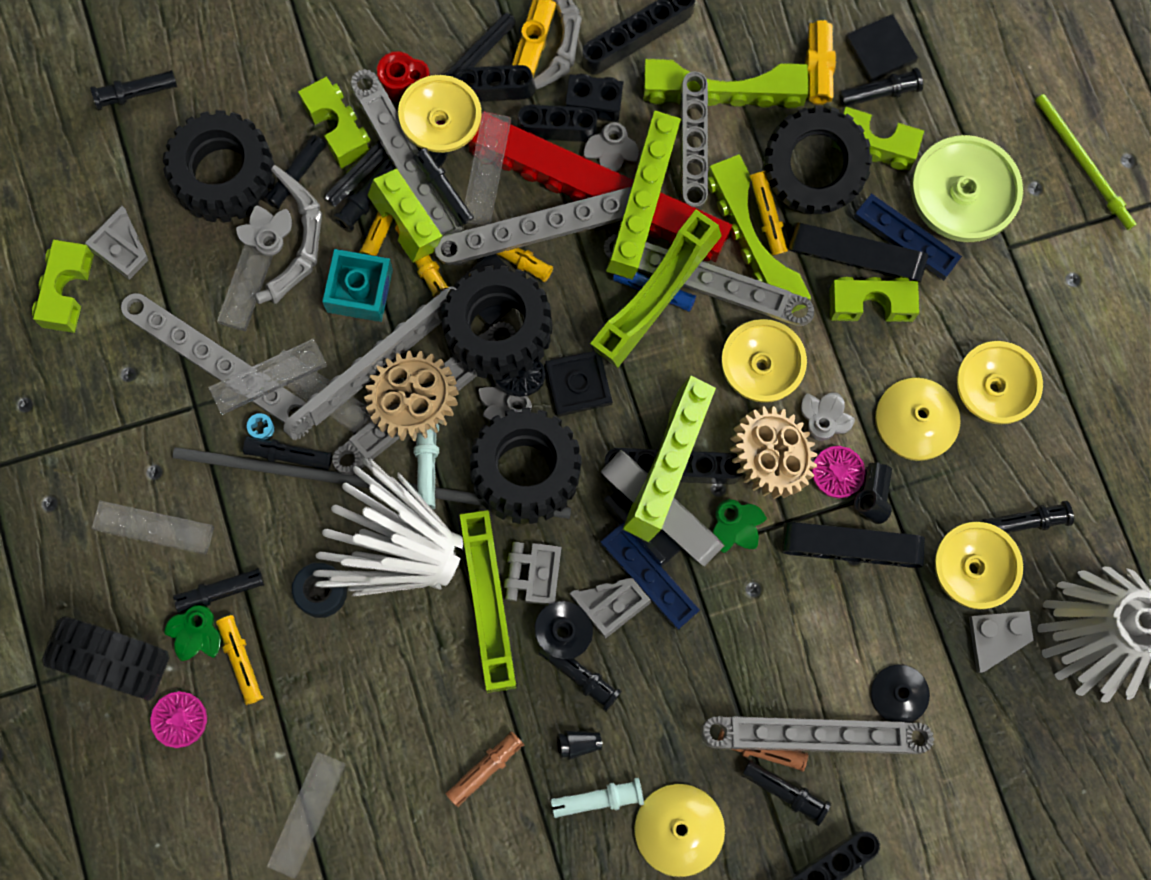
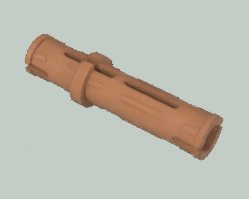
M722 728L718 736V741L722 740L724 737V731ZM731 749L741 752L742 756L747 758L751 755L795 768L802 772L805 770L808 761V753L801 751Z
M511 731L493 749L489 748L486 751L487 755L445 793L447 797L459 807L499 768L503 769L506 766L505 763L510 757L524 746L523 742Z

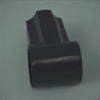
M878 462L869 463L868 467H866L863 490L854 501L855 509L874 524L884 523L892 512V507L887 502L892 468L887 464H880Z

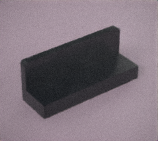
M617 490L612 496L608 495L604 498L603 506L620 525H624L633 502L620 490ZM663 529L650 542L633 535L661 567L682 550L676 541Z

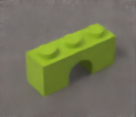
M326 76L298 91L301 103L314 125L324 120H334L338 123L335 130L324 136L327 146L340 168L360 159L369 150L367 143L370 142V138L363 127L358 128L354 122L357 120V117L351 106L345 107L341 101L344 96L337 84L332 85Z
M845 107L843 114H849L853 117V121L857 125L860 124L864 129L863 134L865 138L869 139L872 162L880 161L890 164L895 169L910 171L916 161L924 130L898 123L891 137L878 138L871 132L869 127L872 114ZM834 141L832 147L838 148L841 151L838 144Z
M396 168L373 179L368 197L382 218L390 214L393 216L400 232L398 242L411 261L415 262L435 252V247L439 245L442 234L398 169Z
M53 240L51 249L47 250L45 274L41 275L39 280L38 301L34 302L32 308L33 319L42 328L75 333L81 306L74 298L62 296L64 286L71 280L81 279L88 281L94 254L87 245Z
M841 277L834 280L829 289L830 321H858L863 314V302L868 300L877 301L883 306L886 322H913L919 315L918 281H909L908 278L882 281L878 277H870L865 280Z

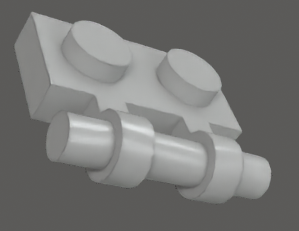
M513 542L512 551L508 553L507 559L510 566L508 578L504 582V588L506 589L505 600L517 601L518 590L527 591L526 603L543 605L554 603L561 547L533 543L532 552L529 555L523 554L524 543ZM521 565H530L528 581L520 580Z

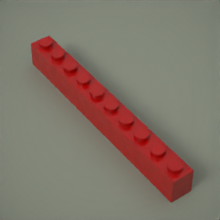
M484 112L481 114L480 127L476 135L469 142V151L477 158L482 160L487 158L496 162L497 166L501 169L518 172L524 179L530 182H540L554 193L562 192L570 196L574 202L632 187L634 181ZM660 192L648 235L656 239L663 238L672 245L678 231L692 213L698 210L719 225L722 236L703 259V261L711 260L716 263L730 235L732 224Z

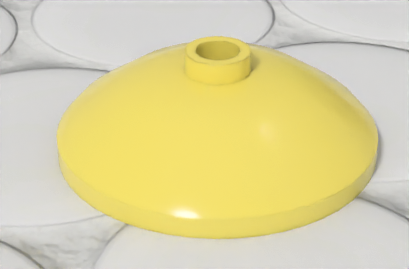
M433 75L416 81L404 92L399 103L398 118L405 136L419 148H427L428 151L438 153L450 152L465 146L476 135L481 123V105L475 92L463 81L451 76ZM439 120L445 122L443 125L436 124Z
M759 319L742 324L730 334L722 351L721 364L727 382L738 394L752 401L766 403L781 400L796 390L805 375L807 357L803 343L793 330L777 321ZM757 363H764L766 365V369H758Z
M991 341L975 347L963 359L957 373V388L962 402L975 416L993 424H1011L1022 420L1036 408L1043 391V379L1038 364L1027 351L1009 342ZM990 384H995L998 387V392L993 391L990 388Z
M908 378L893 384L882 395L876 408L875 423L881 440L892 452L905 459L924 461L940 456L952 446L960 429V413L952 395L940 384L924 378ZM918 411H925L927 417L921 418L918 415Z
M970 522L954 528L942 539L935 555V572L940 586L952 600L972 609H990L1003 604L1017 591L1023 575V560L1018 546L1005 531L992 524ZM970 564L976 565L978 569L977 573H972L970 571Z
M686 784L668 785L649 795L645 799L644 805H641L638 810L634 828L635 840L643 858L656 870L677 877L691 876L710 866L721 851L725 835L724 820L714 800L704 791ZM679 824H683L687 828L684 836H679L676 833V827Z

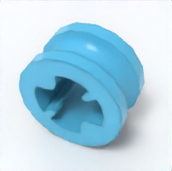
M259 413L249 418L247 430L252 438L268 440L273 436L274 424L267 415ZM259 421H262L264 425L268 423V427L263 429L264 433L259 434L257 430L253 431V428L258 427Z

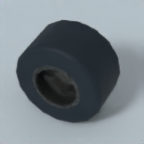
M312 563L303 567L296 574L292 582V597L295 604L305 614L315 618H326L335 614L343 607L347 598V587L320 588L321 586H315L317 582L330 581L331 578L316 577L313 575L315 571L337 570L325 563Z

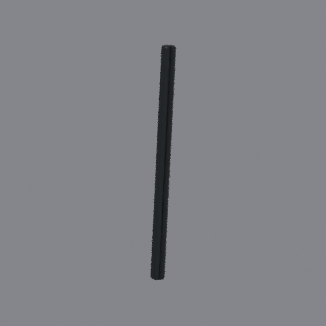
M505 12L443 75L455 78L459 70L474 67L516 25L515 18L508 12ZM380 140L324 195V198L333 207L337 206L387 155Z

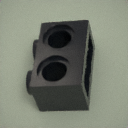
M587 74L570 75L566 107L589 108L595 112L597 120L619 123L624 81H619L613 77L595 78ZM578 92H584L587 94V96L578 97L575 94ZM609 95L612 96L614 99L607 101L604 100L602 97Z

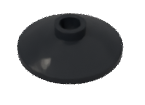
M566 601L554 602L540 612L535 622L534 631L537 643L546 654L560 660L576 658L586 651L592 641V622L588 614L574 603ZM557 629H564L566 637H559Z
M892 665L880 671L875 677L871 686V700L876 711L884 719L890 722L910 723L920 718L929 705L930 691L925 678L916 669L907 665ZM900 688H904L907 691L905 699L900 698L898 695Z

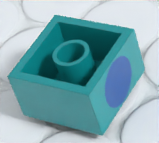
M334 249L323 297L326 312L382 322L393 272L390 259Z

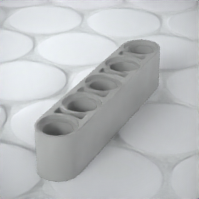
M693 71L684 77L680 89L681 202L700 209L708 196V83L702 73ZM695 81L700 85L701 90L699 92H691L687 88V83ZM697 109L701 114V118L698 120L690 119L687 115V110ZM689 136L698 137L701 141V146L696 148L689 146L687 138ZM690 163L698 164L701 168V173L699 175L690 174L687 170V165ZM691 190L699 192L701 201L692 203L687 198V192Z
M622 450L601 470L603 475L633 503L648 475L645 470ZM673 498L662 529L705 567L725 545L682 504Z

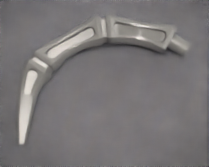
M552 0L556 3V10L561 18L562 40L560 47L556 51V57L551 60L550 65L541 74L534 78L536 89L562 78L570 72V68L574 65L582 18L579 14L580 10L572 0Z
M275 164L271 171L289 190L298 204V211L302 215L303 239L296 255L297 258H294L280 275L265 285L266 290L254 294L258 304L269 300L273 304H277L296 284L312 273V267L317 264L322 222V212L319 210L320 204L300 183Z

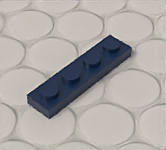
M872 193L854 216L856 220L892 245L928 254L925 268L943 281L962 257Z
M621 524L603 539L600 545L625 573L634 579L650 598L651 602L678 631L700 609L631 533L623 530L624 525Z

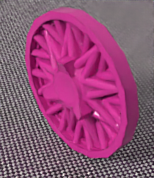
M843 446L828 447L820 452L814 460L817 467L812 469L814 474L813 482L819 491L828 497L837 499L850 497L864 483L866 474L864 463L859 455L850 448Z
M181 691L169 693L161 698L153 708L150 718L151 730L156 739L165 746L174 748L190 746L198 741L205 731L207 724L206 708L201 700L193 694Z

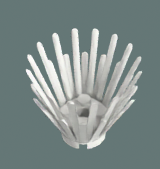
M363 457L364 465L406 504L360 468L354 466V473L370 485V491L396 510L399 515L350 484L343 483L342 488L344 491L367 504L370 508L363 510L364 516L339 505H333L331 507L332 512L381 534L361 529L359 534L352 536L324 529L322 535L396 557L360 551L353 552L352 556L318 552L316 554L317 559L341 562L344 566L386 571L317 570L313 573L314 576L331 578L330 581H319L315 586H321L320 588L349 587L347 590L357 591L352 596L427 586L441 590V585L447 586L457 569L460 557L455 556L454 546L462 549L463 537L449 530L400 473L397 474L398 479L409 492L393 477H389L370 457L369 461Z
M1102 567V571L1126 589L1087 571H1079L1077 573L1081 579L1113 594L1064 581L1059 582L1056 586L1064 589L1063 594L1102 604L1055 600L1044 601L1043 607L1055 609L1053 615L1056 617L1094 618L1039 624L1037 629L1040 633L1064 630L1053 634L1055 641L1080 637L1042 650V656L1048 658L1082 647L1062 657L1064 664L1074 663L1055 674L1058 680H1063L1103 657L1078 677V680L1084 683L1076 690V694L1079 696L1085 695L1120 664L1102 687L1101 693L1104 695L1101 698V702H1109L1139 662L1126 690V700H1130L1135 696L1151 662V590L1134 570L1128 568L1126 569L1128 573L1127 580L1111 567ZM1138 618L1142 621L1143 628L1140 626ZM1151 672L1148 681L1149 689H1151Z

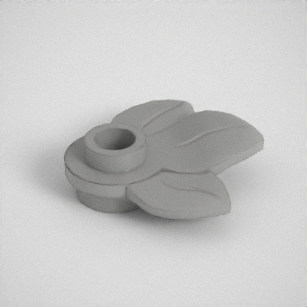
M616 122L605 125L601 130V134L590 137L584 149V158L599 159L600 165L615 172L620 170L624 160L637 162L639 154L636 142L628 138L625 127ZM612 134H616L619 138L617 140H611L609 136Z
M255 206L250 216V225H240L236 227L242 243L256 247L262 255L273 256L281 251L283 238L291 231L292 219L287 209L279 211L273 217L264 208ZM268 240L274 241L273 245L265 246Z
M483 387L478 390L481 402L488 407L484 411L483 417L489 421L496 415H499L500 418L505 417V411L514 409L513 406L515 405L521 408H530L531 412L532 404L527 396H511L501 391L498 387ZM514 409L515 413H521L522 409Z
M808 393L803 397L801 413L809 421L808 430L815 440L824 441L832 438L834 434H845L854 425L855 418L844 413L845 402L839 393H828L821 400Z

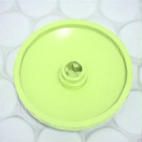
M961 135L943 139L931 146L923 154L913 172L911 195L919 216L936 233L955 241L978 242L999 234L1014 219L1021 206L1023 183L1017 165L1001 147L984 138Z

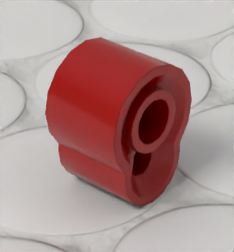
M403 52L386 54L377 66V77L380 84L386 91L389 99L396 103H400L404 92L413 83L430 76L429 68L425 62L413 59L410 55Z

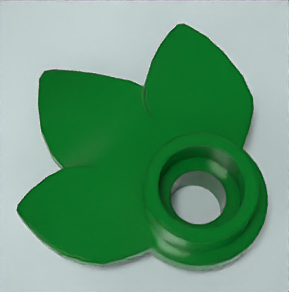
M732 499L722 501L716 508L715 514L718 523L713 530V534L725 545L721 551L726 553L734 543L746 549H756L759 541L756 526L767 520L764 512L753 504L741 505L738 501ZM727 509L735 511L736 515L733 519H727L724 516Z
M193 606L185 614L173 616L166 624L164 634L176 638L174 644L175 652L181 661L192 658L200 650L206 655L215 658L221 646V634L213 626V613L206 606ZM195 615L202 618L201 625L195 624Z

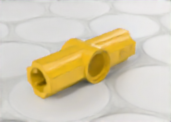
M533 0L526 23L522 27V36L512 64L529 67L533 78L541 52L546 45L547 33L556 8V3L552 0ZM531 35L539 36L537 39H530L528 37Z
M817 20L814 23H810L808 27V50L805 64H808L809 101L816 105H824L825 103L832 102L833 75L836 66V52L832 51V24L825 20Z

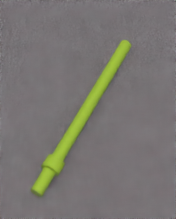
M1045 94L1040 95L1035 100L1107 201L1108 204L1106 206L1112 215H1117L1127 231L1135 227L1137 224L1125 207L1127 205L1121 196H1116Z

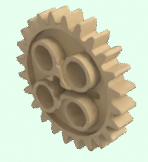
M408 351L404 359L397 353L396 362L394 363L388 358L385 359L387 367L377 366L376 368L380 373L379 376L370 375L374 385H366L365 387L370 394L364 397L366 403L369 404L366 410L369 415H372L370 418L374 425L378 424L381 432L387 430L391 438L398 432L401 441H404L407 434H410L413 441H416L417 433H421L424 438H427V430L429 429L438 433L436 424L440 423L446 426L447 422L444 416L454 415L449 406L458 405L456 398L453 397L459 395L457 387H455L457 382L455 377L451 376L450 368L445 367L442 359L435 362L433 354H430L425 359L422 351H419L416 357H413L411 351ZM400 378H406L403 383L396 384ZM429 381L434 382V384L430 387H423L424 384H426ZM400 403L397 409L389 410L393 404ZM420 408H428L424 413L417 414V411Z
M764 406L757 411L753 410L739 420L740 424L734 427V431L737 434L730 438V440L736 443L735 446L730 448V451L737 453V457L732 462L740 463L741 465L736 472H745L744 483L754 482L753 491L761 487L762 496L771 493L773 499L779 496L786 498L800 492L802 488L809 485L808 480L814 477L811 470L817 467V464L811 461V459L817 456V453L810 451L815 442L807 441L806 438L810 435V432H802L801 429L804 423L801 422L796 425L794 423V414L786 418L785 409L777 413L774 406L768 410Z

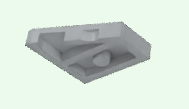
M123 206L85 242V245L94 254L129 280L148 261L147 255Z
M633 578L620 580L615 584L597 585L596 588L589 590H574L570 593L572 599L588 614L591 622L605 639L651 603L650 598Z
M1029 611L969 617L977 673L987 671L1034 640Z

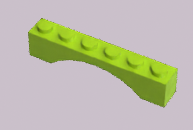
M645 59L643 101H650L653 104H662L664 102H677L680 104L681 84L684 77L690 71L682 68L673 60ZM779 64L765 74L743 81L725 82L707 79L708 106L718 104H731L736 107L750 104L764 108L773 105H781L786 108L804 106L808 96V64ZM691 81L687 83V88L691 92H699L701 90L697 82Z
M656 110L652 115L606 272L633 280L639 268L681 118Z
M740 154L711 165L708 171V189L711 193L715 192L719 200L717 205L723 217L726 216L729 223L732 224L731 236L734 240L739 241L742 247V258L746 264L750 263L754 271L752 274L753 279L811 300V296L800 274L777 261L763 247L754 232L748 211V189L751 178ZM801 304L796 305L792 309V313L801 310L806 306Z
M698 210L692 213L678 231L667 254L647 283L618 314L604 325L590 343L599 355L617 368L622 364L722 235L718 224Z
M690 376L678 390L669 412L668 425L662 443L630 509L623 530L650 542L662 529L714 395L715 387Z
M489 510L460 514L487 693L516 689Z

